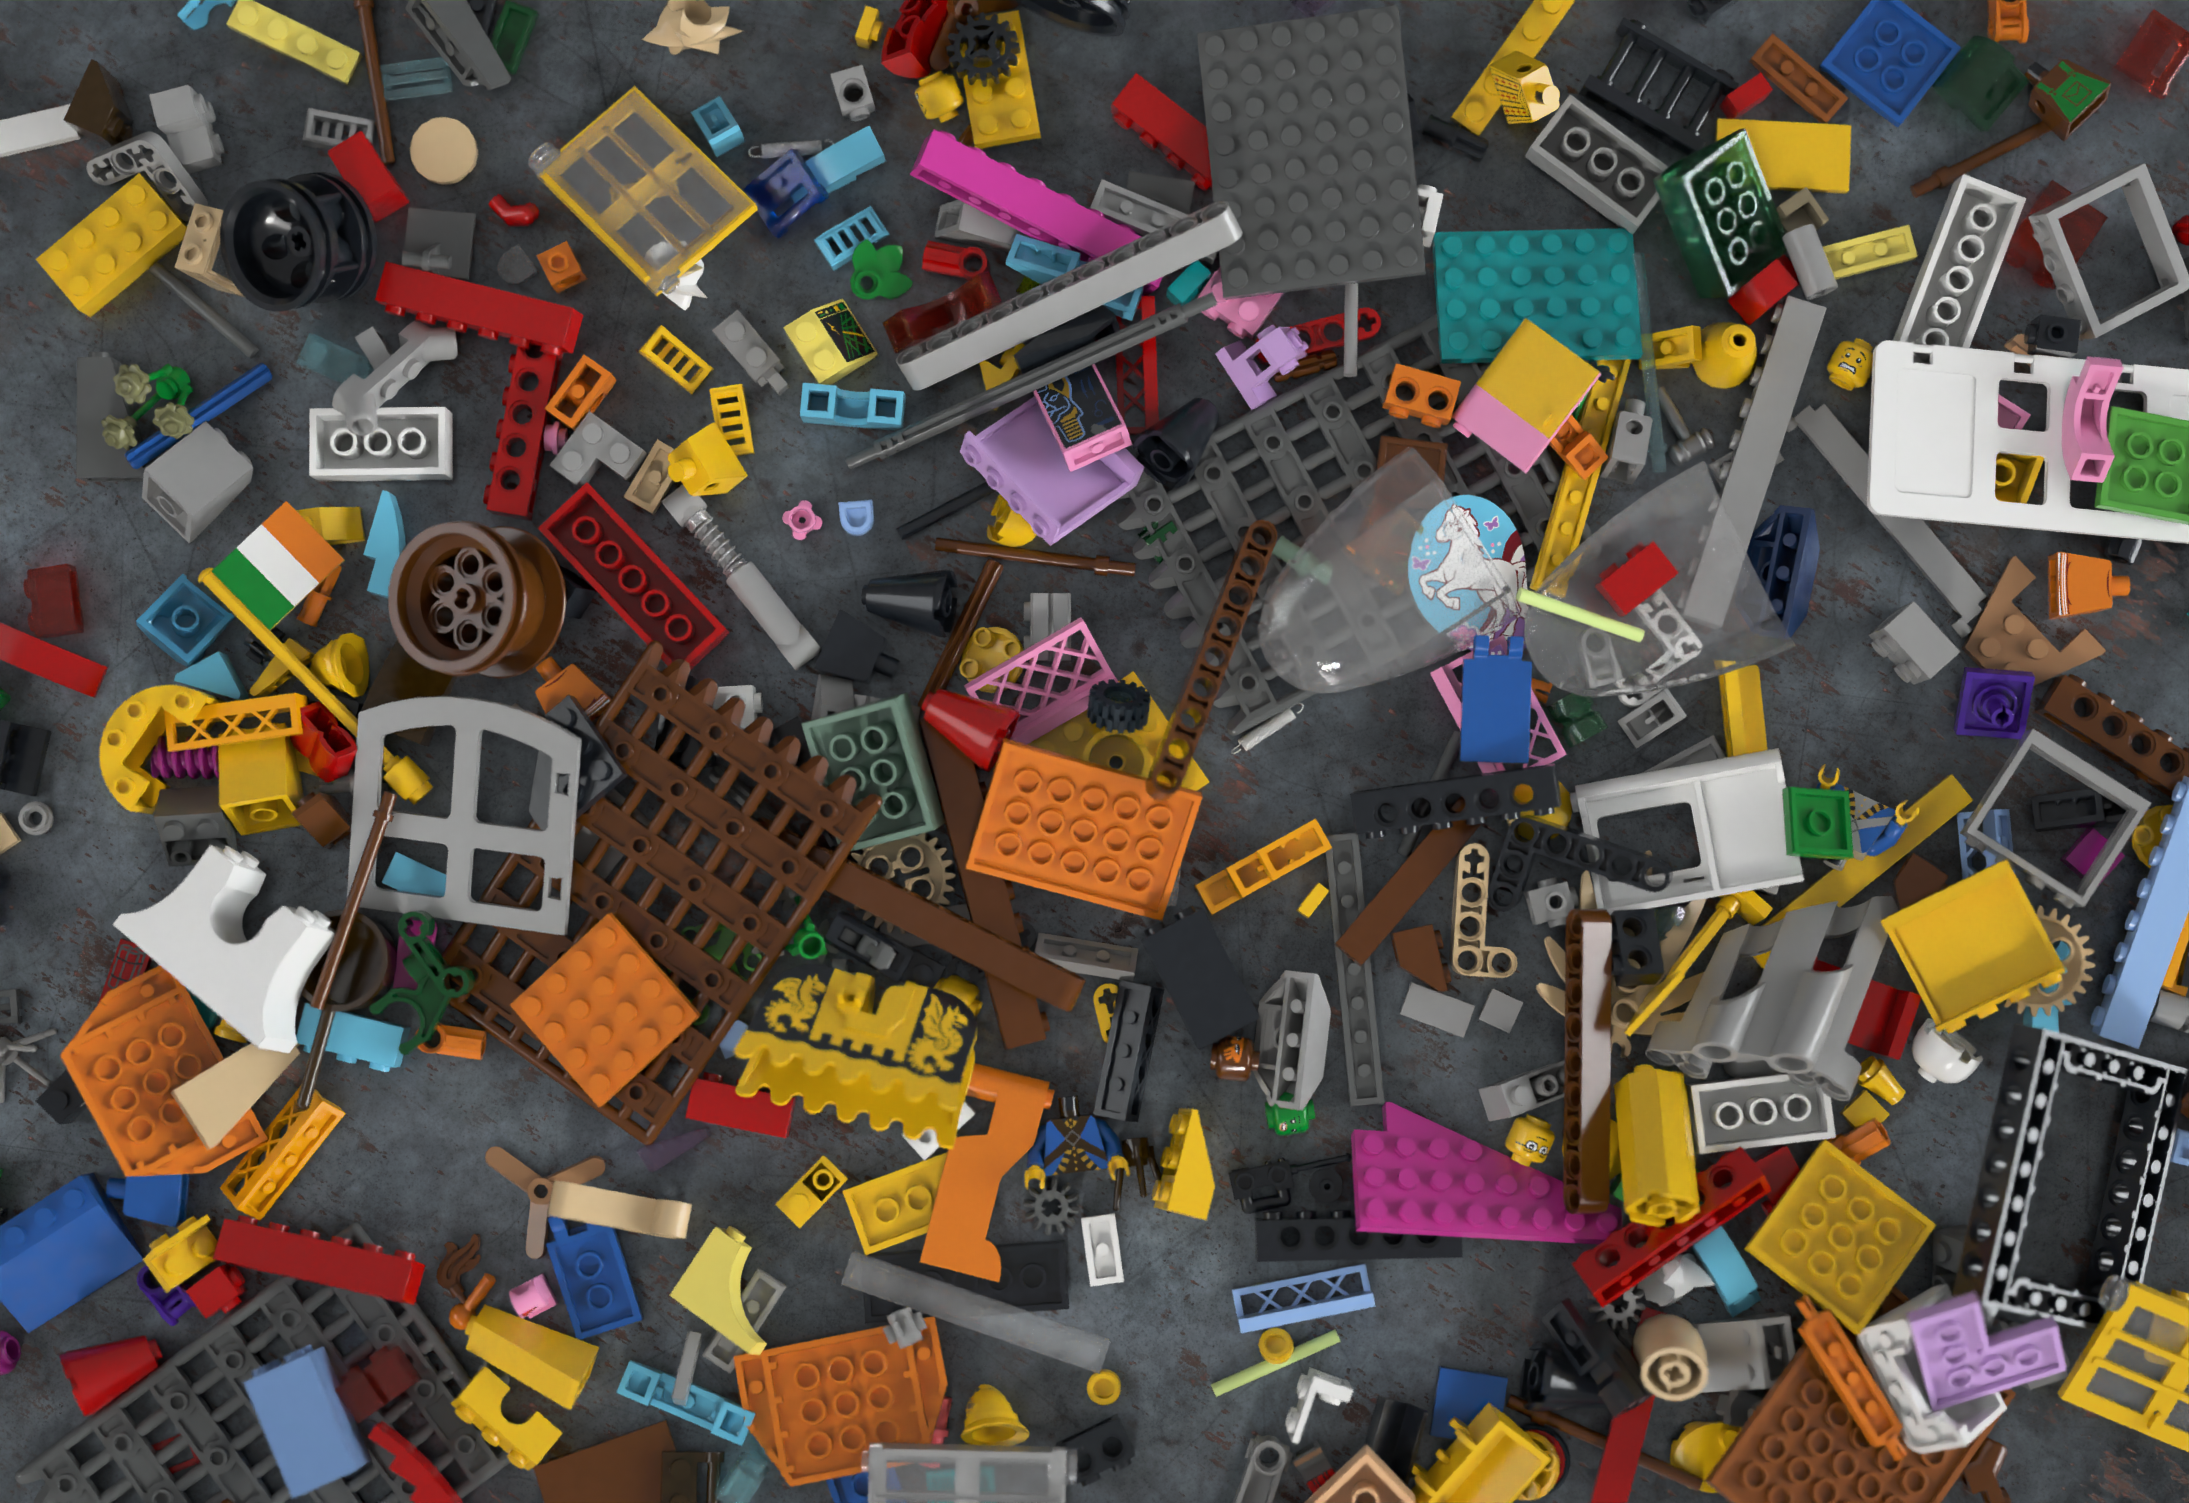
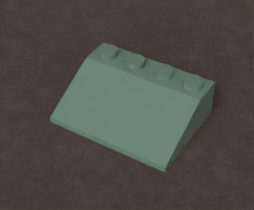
M907 692L802 723L811 758L815 755H822L828 760V770L823 785L828 787L840 776L848 774L856 780V788L851 802L853 806L859 804L870 794H878L882 797L883 803L851 851L933 831L946 822ZM836 837L837 844L839 845L841 840Z

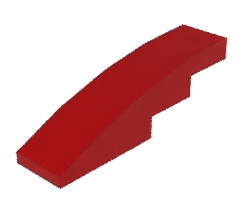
M383 1421L374 1426L368 1438L396 1456L389 1469L417 1487L410 1497L411 1501L414 1503H463L440 1471L410 1441Z

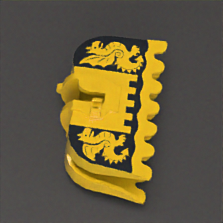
M819 964L801 965L787 970L769 985L751 1023L734 1049V1054L737 1057L750 1058L735 1089L739 1096L751 1097L760 1088L767 1087L771 1091V1101L779 1106L788 1104L793 1096L799 1095L804 1099L803 1107L805 1111L810 1114H817L827 1104H833L837 1108V1117L842 1122H852L859 1113L866 1112L870 1116V1126L876 1131H884L893 1121H900L903 1124V1134L906 1138L916 1140L926 1130L932 1129L936 1132V1142L940 1147L945 1149L954 1148L959 1118L975 1064L974 1044L977 1039L975 1015L962 1000L940 989L919 986L917 983L906 981L904 986H892L885 991L877 1014L873 1015L876 987L874 976L860 972L853 975L834 967Z

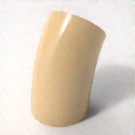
M1658 1314L1646 1319L1637 1328L1633 1337V1354L1641 1367L1643 1383L1650 1392L1666 1400L1680 1401L1692 1398L1703 1390L1708 1381L1707 1354L1699 1332L1689 1321L1674 1314Z

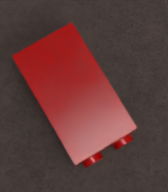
M1816 957L1812 970L1819 972L1842 969L1818 960V957ZM1871 979L1847 1043L1887 1058L1900 1060L1921 996Z

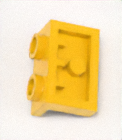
M208 1214L199 1220L192 1216L177 1227L179 1231L171 1238L164 1234L149 1245L151 1251L143 1260L166 1293L216 1261L213 1259L218 1241L206 1226L211 1221Z

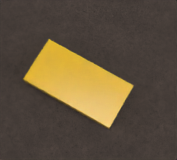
M1718 118L1715 131L1713 187L1801 191L1807 187L1810 192L1846 194L1849 191L1851 125Z

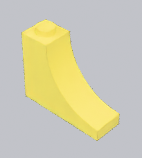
M729 1226L727 1229L715 1227L669 1296L748 1354L760 1355L767 1343L751 1327L743 1310L740 1293L743 1267L752 1247L744 1242L746 1236L732 1226Z

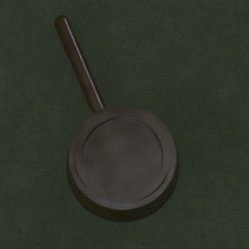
M343 909L323 913V915L331 920L332 923L329 926L334 931L337 929ZM359 912L356 914L324 1009L321 1011L297 1099V1108L301 1111H306L311 1105L336 1011H351L369 1007L388 992L394 981L397 950L392 937L383 926ZM330 946L310 973L301 994L310 1003Z

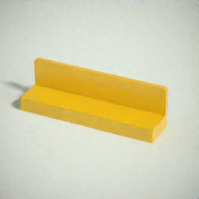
M1727 665L1718 668L1727 757L1768 750L1759 667L1757 665L1739 667L1737 665Z

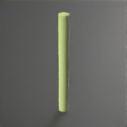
M1519 588L1516 594V601L1630 640L1641 642L1644 637L1645 631L1643 629L1530 590Z
M1334 1329L1294 1347L1292 1356L1284 1363L1271 1364L1264 1360L1211 1384L1215 1396L1218 1397L1341 1341Z

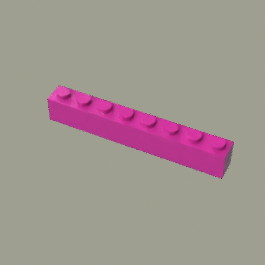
M934 129L925 138L909 174L1036 240L1080 253V260L1084 262H1090L1141 238V236L1134 233L1131 227L1124 224H1116L1106 219L1102 212L1092 208L1087 209L1077 204L1073 197L1048 189L1041 180L1021 175L1016 172L1012 165L996 162L987 157L986 153L981 149L972 146L968 147L956 141L952 134ZM1163 277L1144 285L1143 295L1148 296L1155 291Z

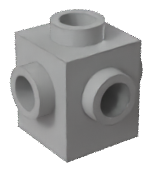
M1557 877L1538 881V889L1524 892L1533 925L1548 922L1549 928L1566 924L1568 913L1575 909L1574 907L1579 906L1574 886L1569 887L1567 881L1558 883ZM1552 896L1557 900L1555 908H1552L1549 904Z

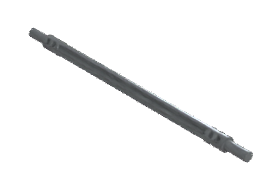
M1213 292L1183 306L1180 303L1140 322L874 441V445L845 457L847 466L852 470L878 457L884 459L1112 355L1176 328L1181 324L1187 323V318L1218 305Z

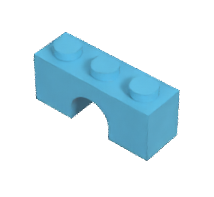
M803 383L800 418L803 423L897 431L904 426L906 396L904 391L870 388L869 392H854L839 389L837 385Z

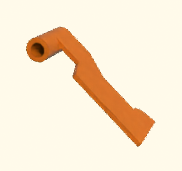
M978 1063L974 1064L966 1096L995 1103L988 1134L957 1136L954 1148L948 1149L920 1259L921 1263L996 1282L1000 1281V1255L996 1246L986 1239L1001 1178L1034 1145L1043 1108L1050 1110L1055 1090L1049 1089V1081Z

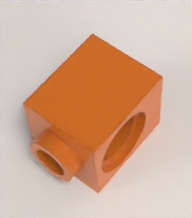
M567 241L536 255L550 285L556 293L562 292L587 279L573 249Z

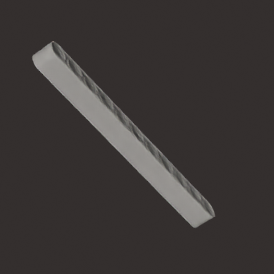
M1226 201L1215 202L908 347L897 356L896 363L913 390L925 389L1233 244L1241 237L1242 230L1229 204Z

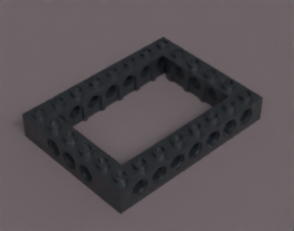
M2014 1023L1952 1296H1962L1975 1292L1981 1305L2040 1318L2053 1316L2054 1320L2096 1330L2109 1308L2113 1312L2116 1310L2129 1288V1283L2134 1284L2135 1281L2143 1283L2183 1104L2181 1100L2184 1098L2189 1077V1069L2054 1031ZM2058 1072L2128 1090L2083 1290L2013 1274L2015 1262H2018L2020 1256L2017 1253L2023 1227L2026 1228L2027 1225L2025 1217L2030 1195L2034 1193L2035 1189L2033 1182L2037 1164L2043 1154L2040 1151L2046 1124L2049 1125L2050 1123L2048 1116L2054 1090H2057L2058 1083H2056ZM2137 1306L2122 1329L2130 1334Z

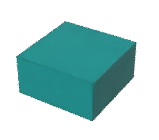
M1198 260L1191 263L1167 288L1166 297L1174 305L1180 303L1183 306L1191 302L1209 282L1211 272Z

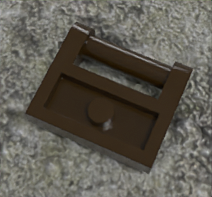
M662 1451L660 1503H696L697 1462L707 1463L706 1503H720L721 1463L724 1462L725 1452Z

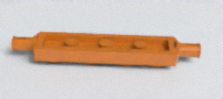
M1808 1295L1800 1297V1300H1796L1795 1304L1806 1320L1798 1328V1331L1871 1446L1879 1447L1885 1445L1894 1461L1903 1459L1902 1456L1905 1457L1907 1452L1897 1438L1903 1425L1830 1310L1817 1312Z

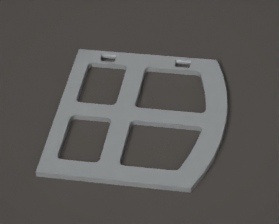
M416 697L385 703L359 712L347 897L375 817L372 816L374 809L378 810L380 806L385 736L389 733L411 728L452 725L456 729L450 816L441 817L393 810L391 813L394 816L393 821L388 822L384 836L446 845L448 848L445 895L442 897L379 888L375 883L376 857L359 907L405 914L411 911H425L434 918L566 935L568 932L582 739L556 723L529 711L500 702L472 697ZM484 730L502 734L528 744L552 758L549 815L546 830L486 823L477 819L481 740ZM559 773H569L568 794L558 792ZM478 848L543 858L545 870L541 909L537 910L473 900L471 897L474 850ZM552 878H562L560 898L551 896Z

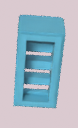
M871 206L814 239L816 246L833 271L852 260L855 248L861 243L851 229L857 226L863 237L869 240L872 245H875L889 235ZM868 219L877 233L870 235L862 221ZM844 233L853 244L849 249L840 238ZM835 241L842 253L836 255L829 243Z

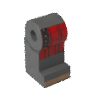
M1318 1440L1293 1453L1292 1462L1302 1475L1312 1494L1336 1473Z

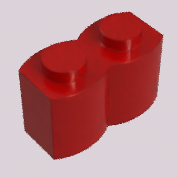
M315 702L300 708L303 734L289 736L295 749L303 756L309 758L312 770L327 783L348 775L357 752V745L352 736L338 726L335 716L321 702Z

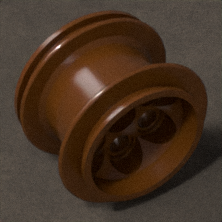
M461 520L427 528L407 544L397 559L390 578L388 609L393 630L400 644L413 659L423 666L453 676H466L477 673L489 678H510L523 674L535 667L547 656L554 646L564 622L566 590L558 562L549 548L536 536L520 528L510 526L488 527L478 522Z

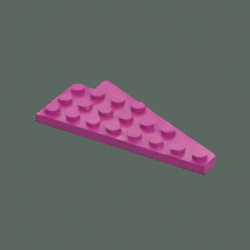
M1385 1102L1382 1106L1383 1131L1354 1129L1351 1134L1356 1231L1599 1245L1612 1232L1623 1228L1621 1208L1609 1203L1604 1213L1572 1215L1568 1213L1564 1205L1562 1181L1530 1166L1522 1165L1500 1152L1392 1102Z

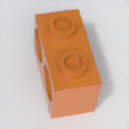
M1396 363L1392 370L1382 408L1389 409L1388 414L1397 418L1408 419L1409 415L1421 418V423L1429 427L1440 428L1441 424L1447 426L1452 417L1461 381ZM1399 386L1409 387L1413 392V398L1409 401L1400 400L1396 395V388ZM1431 395H1440L1445 400V408L1442 410L1433 409L1429 405L1428 398Z

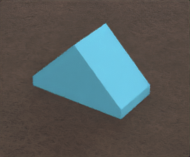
M720 96L691 112L716 157L745 142L740 127Z
M219 651L177 673L174 678L176 682L233 699L246 700L249 698L228 655Z

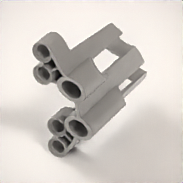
M1876 896L1860 905L1846 908L1838 907V901L1789 911L1786 913L1785 918L1769 925L1753 926L1750 923L1723 933L1681 1022L1659 1021L1645 1055L1654 1063L1662 1066H1673L1675 1064L1681 1072L1696 1079L1706 1078L1713 1062H1730L1738 1056L1765 1059L1771 1068L1788 1073L1789 1079L1799 1086L1806 1088L1818 1086L1821 1087L1824 1094L1840 1101L1849 1100L1862 1067L1858 1061L1844 1050L1888 937V933H1886L1880 920L1898 911L1893 897ZM1857 932L1842 969L1827 972L1812 970L1823 939L1840 938ZM1771 951L1758 985L1738 997L1722 1000L1738 958L1756 956Z

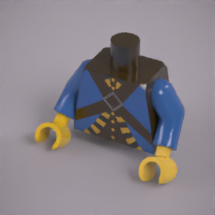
M1078 1095L1058 1097L1060 1117L1047 1119L1046 1124L1038 1128L1035 1143L1028 1150L1027 1170L1024 1175L1025 1187L1028 1189V1182L1032 1178L1039 1179L1040 1189H1043L1045 1186V1176L1107 1168L1112 1180H1116L1114 1171L1118 1168H1124L1128 1177L1130 1175V1168L1127 1160L1124 1158L1119 1137L1103 1119L1095 1118L1093 1113L1080 1115Z

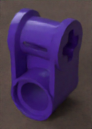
M148 1266L142 1267L137 1275V1284L140 1290L153 1303L160 1316L169 1325H177L179 1318L192 1307L197 1308L186 1290L192 1287L186 1281L166 1293L161 1285H156L151 1281V1270ZM182 1299V1302L176 1307H174V1305Z

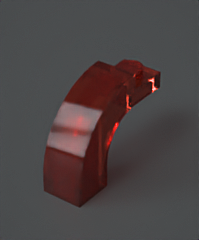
M983 272L939 299L919 306L901 309L884 321L883 326L896 354L999 305L1002 300L990 272Z

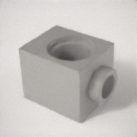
M863 65L830 74L844 120L851 118V121L854 122L868 118L871 112L876 111ZM857 89L863 93V96L859 101L850 102L845 99L846 94L850 90Z

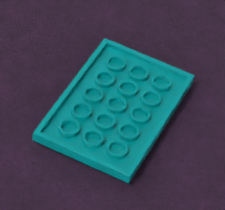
M1625 228L1435 232L1432 240L1440 364L1491 363L1525 318L1585 360L1640 359L1642 357L1633 234Z

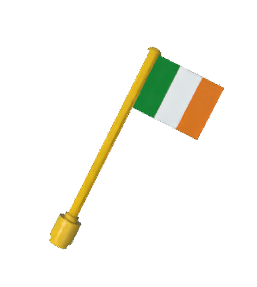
M285 501L214 569L206 568L201 571L198 576V582H203L357 738L358 719L271 632L287 614L345 561ZM384 746L383 765L385 767L383 770L387 774L383 777V780L405 802L409 800L413 805L417 804L434 787L429 782L430 777L408 755L401 759L398 755L394 756Z

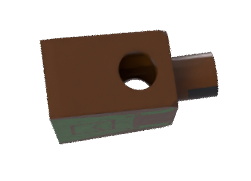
M2068 59L2061 60L2050 71L2035 62L2027 69L2023 77L2034 86L2029 100L2030 108L2064 142L2107 101L2111 82Z

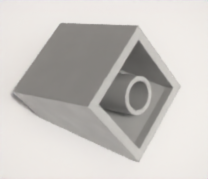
M205 421L194 429L192 433L185 436L144 468L142 498L190 544L251 482L253 465L245 453L242 451L237 452L229 444L227 437L220 429H213Z

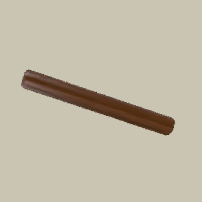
M992 559L986 561L918 702V707H922L929 692L936 693L938 689H946L964 652V648L968 644L1003 571L1001 563Z

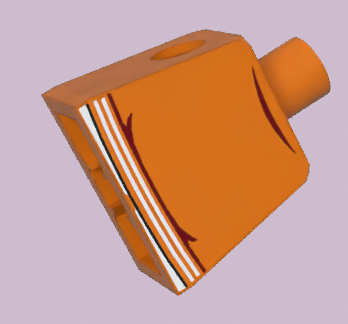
M2056 552L2048 556L2049 619H2060L2104 611L2112 608V596L2129 595V576H2112V563L2110 560L2065 552Z
M551 656L536 667V670L546 682L535 691L545 714L568 695H571L577 699L590 720L593 721L604 712L612 700L605 691L573 663L562 670Z

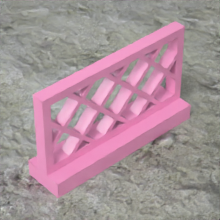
M1080 617L965 684L964 687L970 697L979 699L975 692L986 684L997 686L993 701L988 702L1013 708L1020 712L1019 714H1022L1010 740L1027 745L1087 710L1090 689H1092L1094 684L1098 685L1100 681L1108 683L1109 679H1114L1116 683L1119 682L1112 673L1084 620ZM1081 630L1084 635L1081 649L1076 650L1065 647L1068 637ZM1089 646L1093 653L1087 652ZM1045 650L1056 652L1051 667L1036 664L1039 653ZM1063 653L1078 656L1073 672L1058 669ZM1085 658L1097 660L1102 668L1090 676L1080 674ZM1015 667L1027 669L1022 684L1006 681L1010 670ZM1033 670L1049 674L1044 689L1029 686ZM1056 675L1071 678L1068 689L1061 693L1051 691ZM1004 688L1019 691L1015 706L999 703ZM1026 692L1042 695L1039 705L1032 710L1021 708Z
M1504 635L1489 642V650L1501 645L1504 653L1507 655V641ZM1473 651L1430 673L1459 729L1461 726L1462 683L1457 679L1453 669L1462 665L1463 659H1473ZM1531 688V708L1535 709L1538 720L1535 729H1530V733L1533 736L1529 745V759L1532 758L1539 762L1529 767L1548 765L1567 755ZM1541 722L1547 734L1538 731ZM1537 735L1551 739L1557 752L1546 758L1532 755ZM1477 762L1482 773L1506 770L1503 763Z

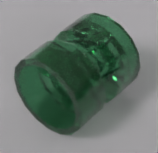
M1586 686L1547 706L1555 723L1563 725L1561 734L1569 748L1608 728L1600 711L1592 709L1594 701Z

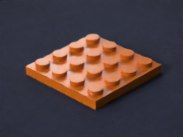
M608 913L510 1004L511 1008L598 1107L604 1106L701 1016L699 1011L612 913Z

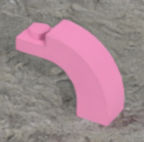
M2087 357L2080 376H2072L2062 417V452L2071 480L2103 483L2115 457L2108 441L2106 423L2109 403L2124 368L2120 359Z

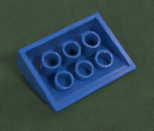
M94 1173L80 1175L0 1226V1301L27 1333L37 1329L144 1261L145 1256L110 1199L107 1198Z

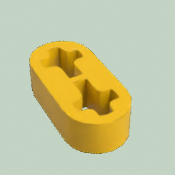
M1111 983L1100 985L1093 995L1101 1035L1106 1043L1108 1042L1106 1030H1109L1111 1027L1109 1017H1113V1013H1108L1107 1005L1105 1003L1100 1004L1098 997L1103 996V990L1106 988H1110V992L1113 994L1118 993L1119 987Z

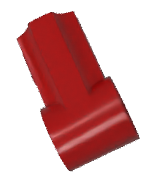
M928 240L924 249L922 270L965 278L972 283H979L989 276L991 265L986 254L977 247L964 248ZM972 258H979L983 261L982 267L976 272L966 270V264Z

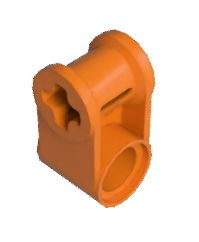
M1987 0L1989 43L1992 45L1998 44L1999 41L2017 40L2018 43H2026L2029 35L2026 0H2013L2012 2Z

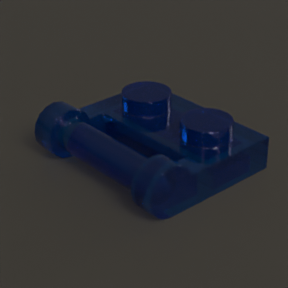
M790 149L743 189L746 195L756 203L757 212L769 231L776 238H781L788 232L787 228L815 204H822L829 198L827 190L817 181L797 149ZM804 186L808 193L780 217H777L774 210Z

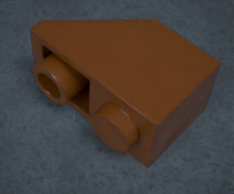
M311 792L297 802L299 808L292 812L295 819L324 848H332L351 834L352 820L335 796L323 793L316 795L314 792Z
M1911 853L1892 880L1898 911L1948 887L1949 885L1945 881L1949 876L1917 854Z
M1429 924L1390 933L1397 967L1437 992L1448 991L1446 983L1451 982V975L1447 962L1441 963L1439 950L1444 949L1440 930H1434L1433 925Z

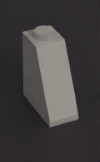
M960 200L940 206L934 238L1007 253L1011 249L1016 234L1029 238L1032 237Z

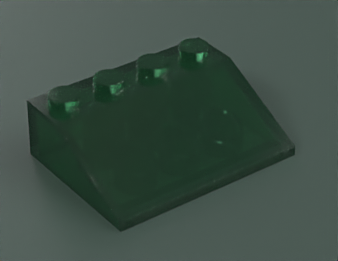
M1745 128L1739 129L1675 162L1653 179L1700 299L1731 297L1770 263L1787 251L1782 239L1786 233Z

